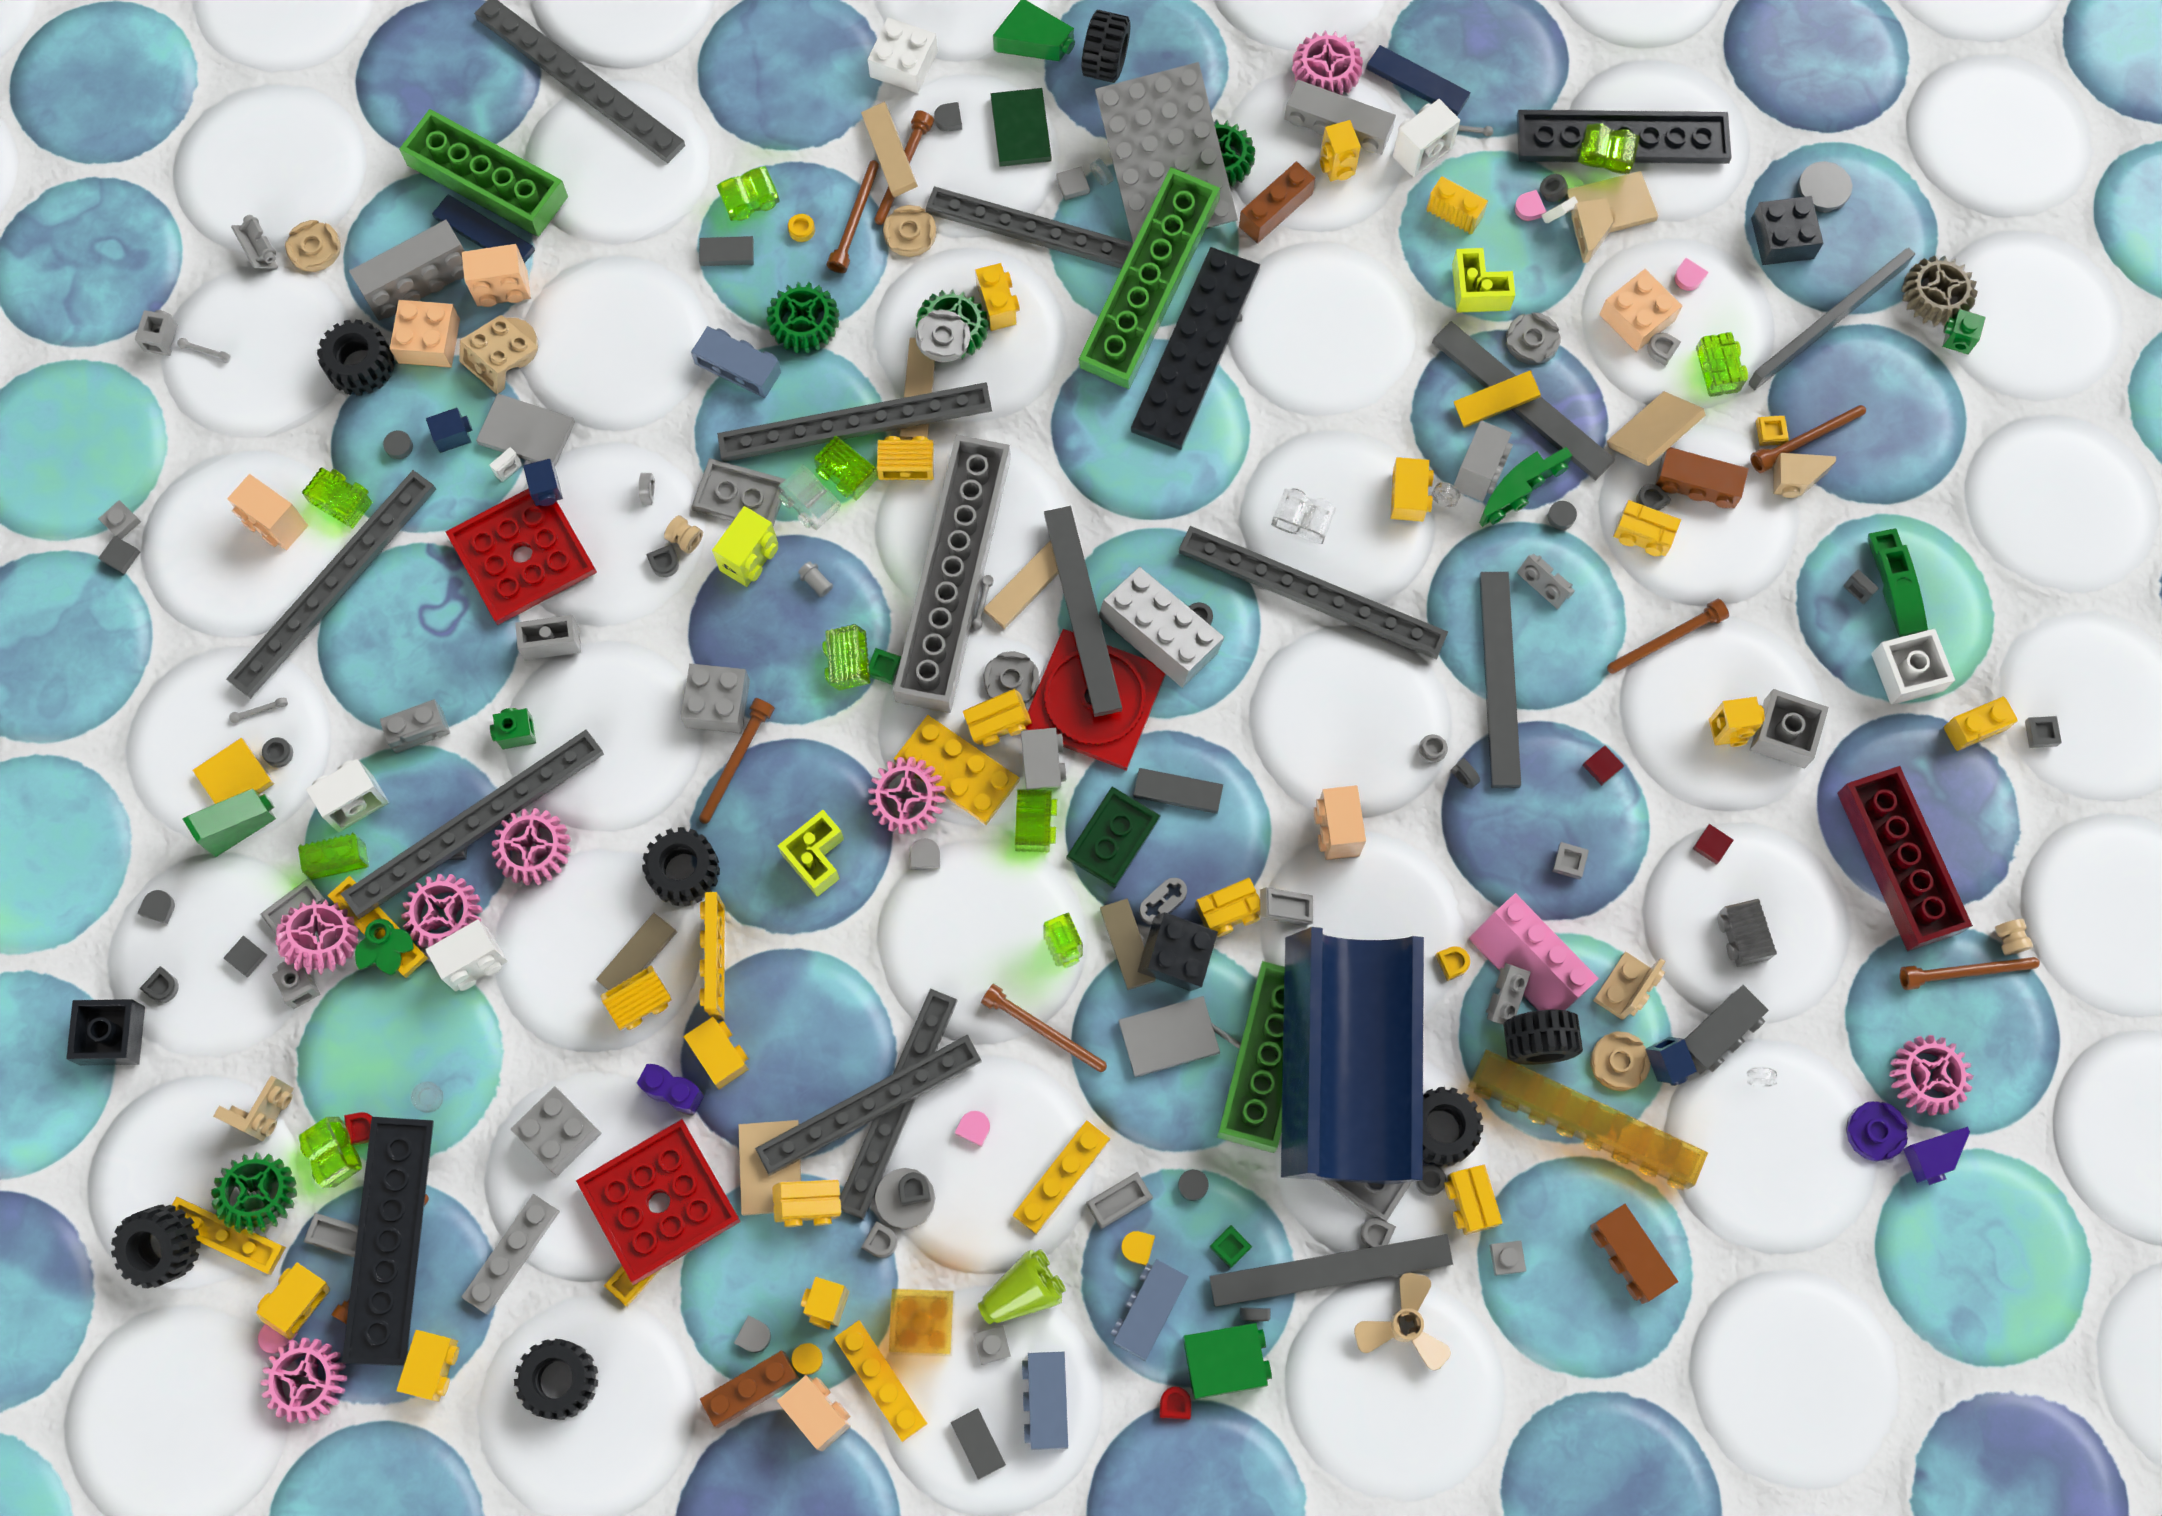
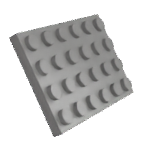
M1199 62L1095 89L1133 244L1170 167L1220 188V200L1207 228L1238 220Z

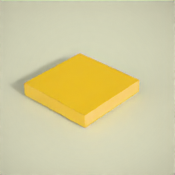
M242 738L192 770L215 804L250 789H254L260 794L274 784Z

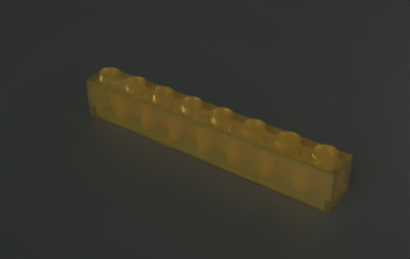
M1487 1049L1481 1054L1468 1084V1087L1474 1089L1473 1093L1487 1100L1492 1097L1500 1101V1105L1511 1112L1522 1111L1529 1115L1528 1119L1539 1125L1547 1123L1554 1126L1558 1134L1567 1138L1575 1136L1584 1140L1583 1144L1586 1147L1595 1151L1603 1149L1611 1153V1158L1623 1164L1631 1162L1640 1167V1172L1651 1177L1661 1176L1667 1179L1668 1185L1679 1190L1695 1186L1708 1155V1152Z

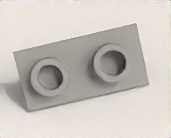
M247 215L243 218L244 222L242 225L231 226L253 268H278L275 262L276 251L272 248L267 237L261 236L263 230L256 217Z
M1535 554L1529 555L1516 573L1556 609H1559L1566 598H1570L1575 592L1572 588L1573 585L1558 573L1553 576L1551 573L1554 569L1540 555L1538 557Z
M1505 963L1504 968H1500V974L1495 986L1500 989L1499 995L1496 993L1492 995L1489 1007L1486 1009L1488 1013L1487 1019L1503 1024L1506 1020L1517 1015L1531 971Z

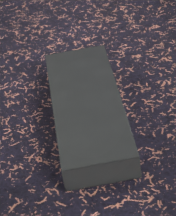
M1139 768L1134 798L1218 814L1223 784Z

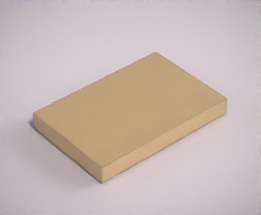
M1641 171L1568 189L1565 195L1566 200L1575 196L1578 202L1608 198L1609 206L1614 208L1616 218L1610 232L1654 222L1658 219V213Z
M1663 391L1607 440L1608 447L1649 466L1706 416L1704 408Z
M798 1120L738 1124L742 1216L773 1214V1186L779 1182L802 1181L801 1159L769 1176L755 1149L799 1125Z

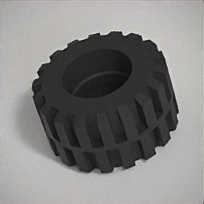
M1102 10L1095 11L1090 20L1083 47L1081 62L1083 76L1112 83L1117 81L1124 65L1131 27L1129 16Z
M356 319L354 323H351L350 320H345L343 325L340 326L337 323L333 325L334 330H327L324 333L326 338L320 339L319 345L321 348L317 349V355L320 358L318 361L330 382L339 391L343 390L345 394L349 395L354 391L356 396H361L364 391L368 394L373 393V388L378 387L380 389L384 386L382 384L383 380H389L391 376L388 372L394 369L392 363L394 355L377 327L374 328L369 322L363 324L362 320ZM359 350L368 351L366 357L361 362L354 365H344L345 360L350 354Z
M678 827V832H673L672 828L667 829V835L662 837L659 833L655 836L657 842L655 844L650 842L647 846L649 853H644L643 855L645 864L642 865V869L646 875L645 879L654 893L659 895L661 900L666 903L670 901L672 905L679 906V902H682L684 906L691 905V900L694 899L698 903L702 901L701 896L705 892H712L710 889L712 885H717L716 875H720L718 857L706 837L702 834L699 836L696 830L690 829L687 832L684 827ZM680 854L695 856L697 858V866L689 877L682 880H673L666 876V867L672 858Z
M1566 1010L1532 1011L1513 1016L1503 1023L1507 1057L1511 1062L1524 1065L1549 1064L1572 1059L1583 1052L1578 1015Z
M1438 1087L1436 1090L1430 1089L1423 1094V1162L1427 1164L1433 1162L1438 1167H1442L1444 1164L1452 1166L1468 1157L1481 1140L1480 1134L1483 1132V1125L1480 1124V1121L1483 1117L1481 1112L1477 1113L1476 1111L1478 1107L1476 1102L1473 1101L1471 1103L1467 1099L1469 1095L1465 1092L1461 1095L1457 1093L1458 1089L1451 1087L1450 1090H1445V1087ZM1445 1111L1457 1120L1460 1132L1459 1137L1454 1142L1442 1143L1431 1136L1427 1128V1118L1432 1112Z
M162 1204L134 1213L121 1221L122 1225L117 1226L114 1231L117 1236L112 1238L111 1245L115 1246V1250L111 1251L112 1258L116 1257L117 1263L114 1265L117 1270L121 1269L123 1271L121 1276L125 1280L130 1278L131 1284L134 1286L142 1285V1288H155L186 1275V1272L194 1267L193 1262L197 1261L199 1257L196 1249L201 1248V1241H197L196 1236L199 1235L198 1228L194 1230L192 1226L194 1221L191 1217H185V1211L182 1209L176 1211L175 1206H164ZM151 1234L156 1237L161 1246V1258L152 1249Z
M563 1339L541 1341L542 1344H535L530 1347L531 1352L529 1354H523L520 1358L523 1360L522 1365H517L515 1372L518 1373V1379H514V1386H517L519 1390L516 1392L517 1398L523 1401L522 1406L526 1410H530L532 1414L551 1420H565L566 1417L572 1418L578 1415L577 1412L579 1410H585L588 1407L586 1404L588 1400H593L596 1394L593 1393L594 1386L598 1387L599 1380L595 1379V1374L598 1373L597 1366L593 1365L594 1359L590 1354L586 1353V1349L573 1342ZM564 1361L570 1366L572 1371L571 1386L563 1396L550 1398L542 1390V1374L551 1363Z

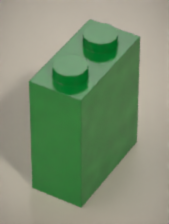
M1257 1323L1183 1336L1194 1400L1267 1387V1380L1272 1379L1269 1360H1263L1261 1350L1266 1348L1263 1329L1258 1330Z

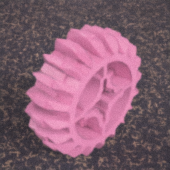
M1326 30L1322 36L1315 32L1312 35V39L1306 37L1303 44H1299L1293 56L1292 71L1295 74V82L1301 80L1343 95V92L1349 94L1352 87H1356L1362 75L1363 60L1360 57V49L1355 48L1354 41L1347 42L1346 35L1341 38L1337 37L1336 31L1332 36L1328 35Z
M898 757L897 767L892 761H888L887 768L889 771L887 772L885 769L879 768L878 773L882 778L873 777L871 779L873 783L878 784L876 789L870 788L868 790L870 794L876 795V799L869 800V805H878V808L874 809L872 814L873 816L882 815L879 823L885 825L889 822V831H895L898 827L899 834H905L907 829H909L911 834H916L918 830L917 824L921 830H927L928 827L925 820L935 823L937 820L932 813L942 814L943 810L936 806L937 802L945 803L946 798L938 797V793L944 792L946 789L945 786H936L942 780V777L940 775L931 777L935 772V768L929 766L925 769L926 761L920 760L916 764L915 758L909 757L906 763L904 758ZM905 773V778L901 779V783L897 788L888 789L893 779ZM915 773L925 782L928 794L921 793L917 789V780H914ZM911 792L912 795H917L919 798L902 799L901 796H896L895 794ZM887 798H893L897 802V811L900 812L899 817L890 810ZM919 802H926L924 809L917 816L909 819V814L913 812L914 806Z
M533 808L531 815H529L526 809H522L521 817L519 818L515 813H511L510 816L513 821L508 823L502 820L501 824L505 829L503 831L495 830L496 836L500 838L492 841V846L497 849L492 852V856L494 859H499L495 864L496 867L503 869L502 874L506 878L512 876L514 883H519L523 880L526 886L531 884L532 878L537 885H541L543 876L549 881L553 878L550 873L553 870L556 873H561L562 871L558 864L568 863V859L563 854L571 853V848L565 845L571 841L570 836L565 834L567 831L564 824L559 825L560 819L557 816L551 818V814L547 810L540 815V811L537 808ZM539 827L547 829L552 833L553 843H548L546 840L541 839ZM526 829L521 837L515 838L521 831ZM510 850L516 851L517 854H522L524 867L512 862ZM548 856L543 862L537 865V862L541 857Z
M437 874L436 882L431 877H426L427 885L422 886L420 883H416L415 886L418 892L416 894L408 892L407 895L412 901L403 903V907L409 911L401 914L402 919L408 921L403 927L407 932L411 931L410 936L412 940H418L417 944L421 948L427 945L429 948L477 919L481 921L476 914L483 912V909L480 905H476L481 899L477 894H473L475 889L472 885L466 886V881L463 878L456 881V877L449 874L445 880L442 874ZM440 893H455L452 897L449 895L440 900L434 897ZM427 903L428 912L422 917L423 921L421 922V913ZM463 904V915L459 923H457L456 914L462 909L461 905ZM435 905H438L441 909H444V912L446 913L445 915L447 916L449 921H447L444 917H440V914L438 913L439 910L435 907ZM442 926L450 928L445 933H429L432 929L436 930Z
M313 899L311 905L306 906L301 902L299 910L290 907L289 915H282L281 924H278L276 928L277 937H275L280 957H285L287 965L294 964L296 971L304 967L308 975L313 969H317L320 975H322L325 968L334 972L336 964L344 967L346 958L352 959L354 949L358 945V928L354 925V917H347V909L340 910L338 903L328 906L326 899L322 904H317ZM315 931L318 933L319 942H317Z
M1934 1035L1927 1036L1925 1040L1922 1036L1914 1038V1042H1905L1903 1044L1904 1049L1900 1048L1895 1052L1898 1058L1893 1059L1890 1064L1896 1070H1892L1889 1076L1897 1078V1081L1891 1087L1895 1089L1900 1088L1902 1092L1897 1095V1098L1902 1099L1906 1097L1908 1099L1906 1107L1911 1108L1916 1104V1111L1919 1114L1927 1110L1929 1116H1934L1937 1112L1945 1115L1949 1113V1109L1953 1111L1958 1109V1102L1963 1103L1967 1100L1965 1093L1970 1092L1973 1087L1966 1083V1081L1972 1080L1974 1075L1966 1073L1965 1070L1971 1067V1063L1962 1062L1961 1059L1965 1056L1964 1052L1958 1054L1954 1052L1956 1044L1952 1043L1946 1047V1038L1941 1037L1936 1041ZM1927 1053L1938 1058L1933 1062H1929L1925 1059H1919L1916 1055ZM1947 1067H1948V1069H1949V1071H1950L1951 1078L1947 1075V1072H1946V1068H1947ZM1934 1069V1071L1932 1072L1933 1075L1931 1077L1933 1080L1927 1083L1931 1075L1930 1070ZM1911 1072L1916 1077V1084L1912 1080ZM1932 1088L1937 1092L1942 1091L1946 1096L1944 1098H1933L1924 1093Z
M302 1338L300 1344L295 1340H291L288 1345L289 1350L283 1346L278 1348L279 1358L276 1356L269 1357V1361L274 1364L273 1367H264L262 1369L264 1373L269 1374V1379H264L260 1382L263 1386H269V1390L264 1391L262 1397L272 1398L267 1407L269 1409L277 1408L275 1415L279 1418L286 1415L287 1422L293 1423L298 1419L299 1423L305 1424L308 1418L312 1421H318L320 1417L319 1411L324 1415L330 1413L328 1403L332 1405L339 1404V1400L334 1396L336 1393L344 1394L345 1389L338 1387L339 1381L344 1382L348 1379L346 1375H339V1371L343 1370L346 1365L342 1363L335 1364L341 1356L340 1353H331L332 1345L326 1343L322 1346L320 1339H314L310 1343L309 1338ZM306 1355L305 1360H301L297 1369L286 1371L294 1360ZM318 1359L324 1366L326 1381L318 1376L319 1365L316 1364ZM293 1376L308 1377L309 1381H313L316 1384H300V1380L293 1379ZM283 1380L290 1385L289 1397H291V1401L284 1394ZM322 1390L316 1400L302 1406L303 1401L307 1400L312 1391Z

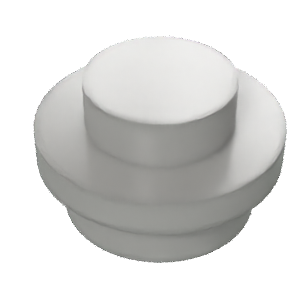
M1435 734L1425 736L1419 744L1421 757L1431 763L1443 760L1448 751L1446 741L1441 736Z

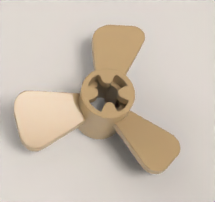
M1405 1273L1400 1277L1401 1310L1394 1314L1389 1322L1361 1321L1355 1326L1354 1334L1358 1349L1361 1352L1369 1353L1394 1338L1400 1342L1411 1341L1430 1370H1438L1444 1365L1451 1355L1450 1348L1443 1342L1423 1332L1424 1320L1418 1312L1431 1288L1430 1279L1424 1275ZM1405 1317L1406 1322L1413 1321L1416 1328H1410L1409 1334L1404 1335L1399 1327L1400 1320L1398 1318Z

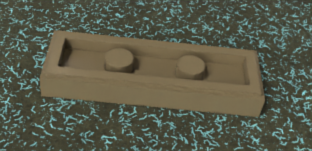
M1128 898L1100 907L1127 990L1155 982V978L1137 972L1145 947Z
M653 913L596 980L607 990H611L613 987L646 969L675 936L677 931L657 914Z

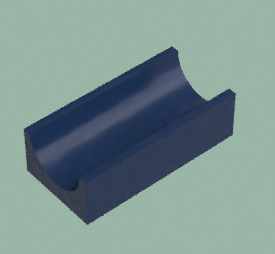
M1309 927L1285 938L1281 1178L1377 1184H1400L1423 1180L1424 937L1411 936L1390 940H1355L1327 936L1323 934V928Z

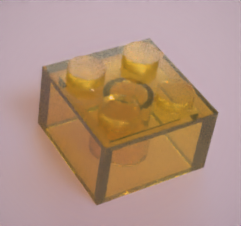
M892 1289L889 1353L892 1355L952 1356L954 1291Z

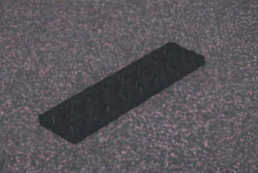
M1518 110L1516 115L1518 158L1520 162L1729 164L1732 159L1728 112Z
M1210 247L1131 426L1132 433L1182 451L1236 326L1239 314L1243 310L1259 273L1260 264Z
M372 1117L342 1364L403 1367L405 1365L408 1355L434 1127L433 1120Z

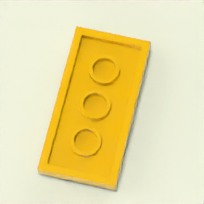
M929 715L924 718L894 757L895 763H897L898 757L904 758L906 763L909 757H914L916 764L920 760L926 761L925 769L933 766L935 772L931 777L935 775L942 777V780L936 786H945L946 789L944 792L939 793L985 825L989 823L1020 781V777ZM915 773V776L921 781H923V779Z
M705 892V901L700 902V917L705 922V930L700 931V947L704 948L705 959H700V976L704 977L705 988H700L699 1000L700 1006H704V1011L710 1017L714 1016L716 1020H725V905L717 892Z

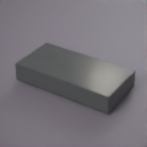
M753 236L699 238L700 266L754 265Z
M979 1408L950 1422L978 1480L1006 1465Z

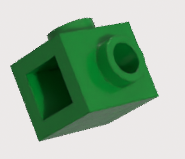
M1959 309L1954 317H1949L1945 323L1943 333L1946 334L1942 347L1969 355L1980 340L1986 317Z
M506 708L501 710V713L493 714L494 724L490 725V734L493 742L496 741L502 750L536 744L533 717L527 708L519 710L516 708Z

